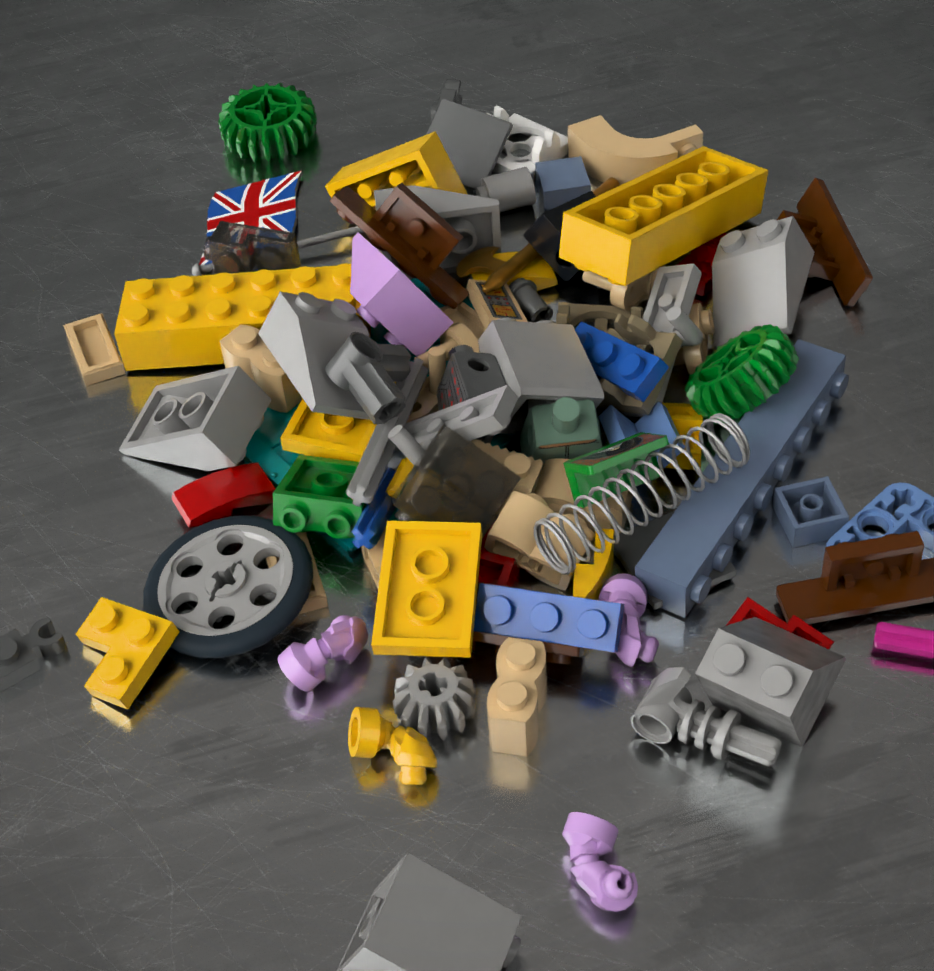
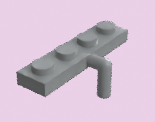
M694 263L658 268L643 315V320L648 322L657 332L676 333L683 341L681 347L696 346L703 340V333L689 318L702 272ZM650 348L649 353L654 355V350ZM675 360L654 405L657 402H663ZM620 412L625 417L643 416V414Z
M507 384L408 422L405 428L401 424L395 426L388 434V438L396 445L387 469L392 468L396 471L401 460L408 458L419 471L425 472L431 469L439 452L455 446L458 448L463 447L470 441L488 434L496 435L500 433L511 421L510 415L518 400V396Z

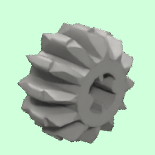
M425 656L422 667L418 668L407 664L405 677L396 678L394 685L395 699L393 700L394 713L397 714V718L401 719L402 726L406 729L407 727L414 728L426 738L431 733H438V736L445 741L448 730L451 729L463 733L465 720L473 719L476 711L474 700L476 698V687L473 680L467 678V671H465L463 665L451 667L447 657H444L438 664H432Z

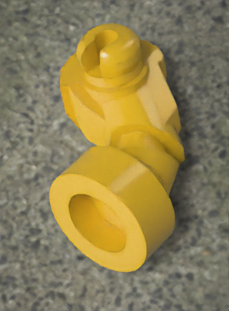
M355 707L353 709L348 730L350 756L374 758L381 749H388L397 765L401 766L400 782L406 785H423L427 780L426 768H437V758L427 738L414 728L407 727L406 729L402 725L397 728L394 727L393 722L385 720L377 708Z

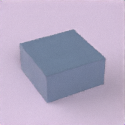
M581 156L535 163V181L544 211L551 210L591 191V184Z
M828 476L774 488L772 507L792 548L829 540L849 521V515Z

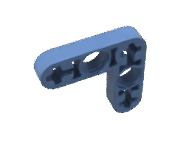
M899 482L891 484L828 540L826 547L842 542H856L879 538L888 534L918 531L924 547L934 552V532L928 528V525L934 523V497L909 483ZM894 505L900 506L897 510H895V514L893 516L892 512ZM866 525H878L886 533L882 536H871L866 534L862 528Z

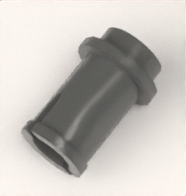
M519 278L509 285L511 292L529 322L551 320L553 309L537 293V287L533 281Z

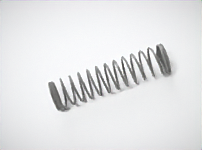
M721 413L714 414L709 419L704 420L700 427L690 428L687 435L677 436L673 444L669 443V445L660 448L659 452L649 453L645 461H635L631 470L623 469L619 472L617 478L606 479L603 487H592L588 496H577L574 505L565 504L561 507L559 514L555 512L550 513L546 518L536 521L533 528L534 538L542 556L554 570L561 574H570L576 568V557L583 562H589L591 558L590 548L597 553H603L605 550V540L612 544H618L620 540L619 531L625 535H632L634 523L639 526H647L649 522L648 514L655 518H660L663 514V506L668 509H675L677 497L681 500H689L691 489L696 492H702L705 488V481L716 483L719 479V473L730 475L732 466L738 468L746 465L750 457V447L743 430L729 416ZM714 423H718L726 428L735 438L742 452V461L738 462L731 458L724 443L715 435ZM699 431L700 442L690 437L693 432ZM703 432L707 433L709 442L719 458L729 465L727 471L717 467L713 456L704 445ZM686 439V450L676 445L679 440ZM689 440L702 449L707 461L714 468V479H709L702 473L700 466L691 455ZM672 447L673 459L662 454L666 448ZM675 448L684 453L690 460L694 470L700 476V488L694 487L679 467ZM658 456L659 468L648 462L651 457ZM662 457L676 468L677 473L686 485V496H681L673 488L663 470ZM644 464L645 477L634 471L638 465ZM648 466L663 478L673 496L672 505H668L659 497L650 480ZM630 473L631 486L620 480L623 474ZM634 475L650 488L659 506L658 514L653 513L644 504L635 486ZM610 482H616L617 495L606 489ZM620 484L626 487L637 499L645 516L644 522L638 521L629 511L622 497ZM595 491H602L604 506L592 498ZM606 493L612 496L625 512L630 523V531L623 529L614 518L607 503ZM580 500H588L590 516L577 506ZM591 501L608 517L616 533L615 540L609 538L600 527L594 515ZM573 508L576 525L563 516L565 509ZM577 511L584 515L592 524L601 541V549L595 547L587 538L579 522ZM558 517L560 527L551 521L550 518ZM563 520L571 526L581 539L586 550V558L582 557L574 549L564 529ZM541 525H544L545 537L550 550L548 549L541 532ZM548 529L554 533L561 543L568 559V565L563 562L553 547Z

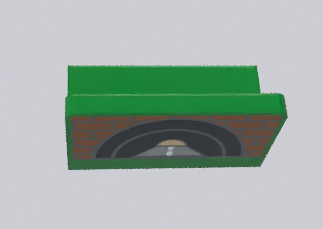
M640 432L563 462L574 501L577 496H588L592 487H603L606 479L617 478L621 470H631L635 461H645L649 453L669 445L667 435ZM656 456L651 457L648 462L659 468ZM644 464L638 465L634 471L645 477ZM648 466L650 480L661 477L654 469ZM630 473L623 474L620 480L631 486ZM634 475L635 486L644 484L640 478ZM610 482L606 489L617 495L616 482ZM620 484L621 493L628 490ZM595 491L592 498L598 502L602 501V491ZM606 493V499L612 497ZM580 500L577 506L587 507L588 500Z

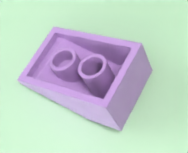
M359 232L353 237L350 294L361 304L356 310L357 313L373 328L381 323L388 330L383 337L390 344L404 345L416 357L425 353L453 324V321Z

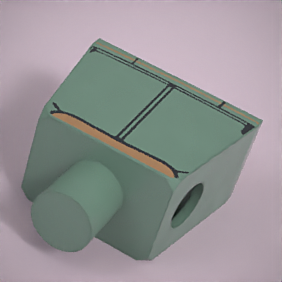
M562 397L552 404L531 407L519 436L521 454L524 453L527 457L532 456L534 460L541 459L544 467L545 461L548 459L563 458L571 460L604 447L601 426L594 401L590 399L576 401L570 397Z

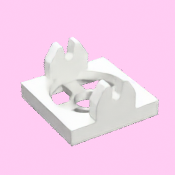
M497 105L494 107V112L491 116L513 124L509 136L521 133L530 137L526 141L514 143L507 140L502 150L506 152V157L503 159L498 158L493 169L494 172L499 174L527 167L534 182L536 162L562 159L568 154L567 136L516 113L509 117L503 108ZM519 149L530 152L529 155L524 157H516L511 153Z

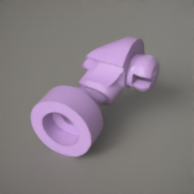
M616 574L607 579L603 584L599 600L625 604L618 652L615 653L625 665L633 668L636 658L646 663L654 660L659 641L656 637L644 635L645 632L641 630L640 617L643 615L647 604V590L644 584L633 575Z
M348 615L338 616L332 621L326 631L320 633L321 639L316 640V638H312L306 644L293 642L277 658L283 673L296 687L305 692H311L326 678L325 665L328 663V658L336 661L345 660L348 664H351L358 657L368 640L367 627L361 618Z
M571 812L568 814L562 833L570 847V862L575 864V866L570 868V871L576 877L578 884L589 894L592 903L597 907L610 912L626 910L633 904L637 896L638 884L635 873H630L622 866L608 865L605 861H599V857L613 851L619 832L618 828L612 823L594 815Z

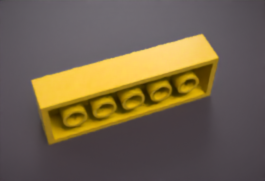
M702 146L563 212L559 258L574 264L579 270L591 271L601 275L612 284L620 286L629 285L659 267L760 214L769 170Z
M348 263L322 267L303 266L282 270L262 269L255 272H222L201 276L181 275L174 278H141L125 281L114 335L125 371L224 364L220 340L240 324L252 326L260 330L280 291L297 295L300 292H305L318 299L328 301L341 299L353 305L356 310L361 304L350 294L351 264ZM356 313L360 320L367 327L370 337L371 325L366 320H364L358 313Z

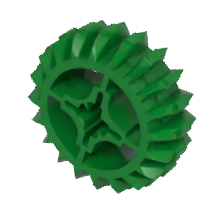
M266 83L260 87L253 85L252 89L249 90L240 89L239 95L229 96V102L222 104V112L219 113V128L225 146L229 147L231 154H239L241 159L251 157L254 162L260 159H266L270 162L273 158L284 160V156L288 154L295 156L298 149H306L308 147V142L314 140V133L317 131V116L312 100L306 97L305 91H297L294 85L285 88L282 83H278L276 86H269Z
M771 324L763 325L762 327L755 326L750 331H743L739 336L730 338L727 343L718 346L715 352L706 356L702 364L696 366L695 372L689 376L685 387L686 396L690 400L692 408L698 415H702L704 420L717 413L727 415L732 419H740L743 414L749 411L753 412L757 406L766 403L767 399L773 394L779 393V388L789 382L790 375L797 369L796 365L799 357L792 341L778 326H772Z

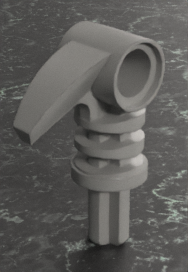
M684 667L668 668L658 674L652 680L631 717L633 729L650 742L656 744L669 743L677 731L679 732L678 740L680 742L688 744L692 738H695L694 745L698 749L705 750L708 744H711L710 750L713 757L720 760H725L729 753L732 752L760 764L771 766L775 764L781 750V741L778 738L741 725V713L729 710L724 718L720 717V708L711 705L706 712L704 711V702L697 699L692 702V695L685 687L691 675Z

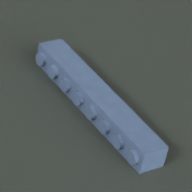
M800 339L797 340L794 347L799 361L796 365L797 369L790 375L789 382L779 388V393L769 397L766 403L757 406L753 412L745 413L738 423L750 447V457L747 464L738 468L732 466L730 475L719 473V479L716 483L705 481V488L702 492H696L691 489L689 500H682L635 566V577L644 584L648 595L663 600L662 609L686 618L696 602L701 604L706 599L712 582L711 577L708 576L712 570L715 569L722 572L731 559L733 547L737 541H744L749 535L754 516L758 510L765 511L768 507L777 482H784L787 479L796 454L798 452L803 454L806 451L815 426H822L825 423L834 398L840 399L843 396L849 381V375L844 373L846 355ZM730 434L724 445L732 459L738 462L742 461L740 447L735 438ZM716 454L713 458L717 467L727 471L729 465ZM708 464L703 474L709 479H714V468ZM700 477L693 485L696 488L701 486Z

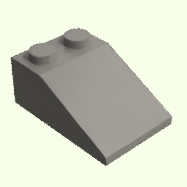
M415 185L406 186L463 236L462 240L440 265L447 273H455L458 263L465 256L478 249L495 246L500 247L496 253H502L498 199ZM395 188L374 190L376 211ZM380 250L388 260L404 273L399 267V262L387 251Z
M794 216L780 220H768L760 226L743 231H731L720 238L712 262L713 321L715 329L713 347L715 350H717L718 346L727 343L730 338L739 336L743 331H750L755 326L762 327L763 325L771 324L772 326H778L783 333H792L815 253Z
M280 291L258 334L310 410L317 413L371 420L351 391H346L336 385L329 378L325 369L327 363L352 332H360L369 336L368 329L357 316L355 307L341 299L328 301L318 299L305 292H300L297 295Z
M239 366L156 385L119 451L126 456L203 471L237 466L245 457L246 447L254 432L263 423L264 413L272 399Z

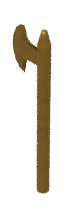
M611 177L596 188L593 193L597 197L620 186V183L616 178ZM529 243L506 262L493 257L500 247H484L465 256L458 263L456 274L461 278L474 272L490 274L482 287V291L488 293L501 288L540 254Z

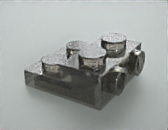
M220 221L212 236H208L204 244V258L213 263L211 275L222 272L241 273L255 272L262 269L282 270L301 267L296 233Z
M444 423L391 497L393 505L398 508L395 517L400 521L481 523L483 538L496 520L494 515L521 477Z

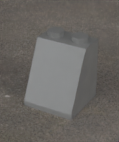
M500 318L492 320L478 340L479 352L489 353L496 357L505 384H508L518 396V400L510 415V423L498 434H521L529 409L535 405L552 404L562 397H570L576 401L593 400L595 407H597L604 399L602 386L571 324H556L552 320L519 322L513 318Z
M753 617L718 628L695 674L713 706L726 712L729 710L741 713V719L803 747L846 658L764 620Z
M407 852L375 888L337 971H501L502 967L506 969L511 964L519 949L521 939L515 936L523 916Z

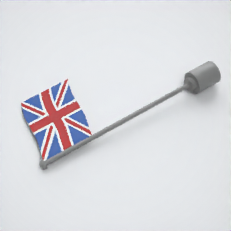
M527 167L481 178V186L476 187L475 196L498 199L500 213L536 203L535 187ZM302 171L215 192L208 209L207 241L199 266L198 263L193 265L192 274L193 276H201L204 273L355 235L358 232L363 233L364 231L355 226L292 243L297 224L296 192L299 181L303 176Z

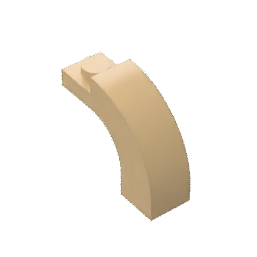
M601 115L568 126V157L581 156L587 175L605 182L613 177L619 181L620 185L703 146V131L696 124L655 138H634L623 135L614 130Z

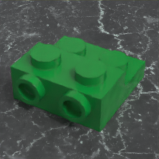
M299 454L273 492V526H281L286 531L292 533L324 532L336 539L355 537L352 530L366 503H362L360 507L352 504L353 499L347 496L346 490L359 462Z

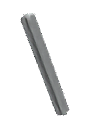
M416 358L414 362L409 361L411 372L402 382H396L397 387L405 396L404 403L406 407L397 417L388 420L385 424L376 425L350 481L346 494L353 499L352 504L360 507L362 503L370 504L376 494L396 448V445L388 438V434L399 424L405 428L427 378L429 370L422 365L423 360Z

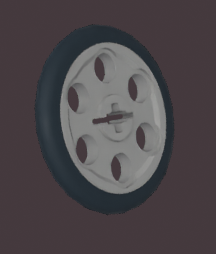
M251 515L230 516L212 520L191 529L176 539L158 557L148 574L144 587L143 611L172 621L180 632L170 647L182 654L198 658H225L244 654L275 638L299 615L308 599L312 584V557L305 542L296 533L288 532L281 526H273L272 519ZM229 544H243L242 548L235 554H221L222 550ZM269 556L280 558L278 563L271 568H257L260 561ZM196 564L203 566L196 575L187 578L181 577V573L187 567ZM271 592L276 594L275 599L267 605L256 606L253 604L255 599L263 593ZM187 601L198 602L195 609L187 614L176 613V609L182 603ZM232 615L235 617L231 625L226 628H212L213 623L221 616Z

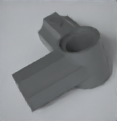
M352 332L325 366L329 378L340 388L351 391L373 424H385L388 420L397 417L406 407L404 403L405 396L395 382H402L411 372L409 367L410 353L404 345L377 344L363 333Z

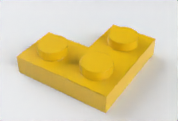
M101 597L75 634L84 645L106 652L84 687L93 697L128 710L180 631L172 621Z

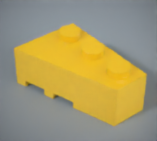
M436 131L342 167L325 185L331 198L335 193L348 186L375 210L374 190L395 188L400 183H403L405 186L415 185L468 194Z

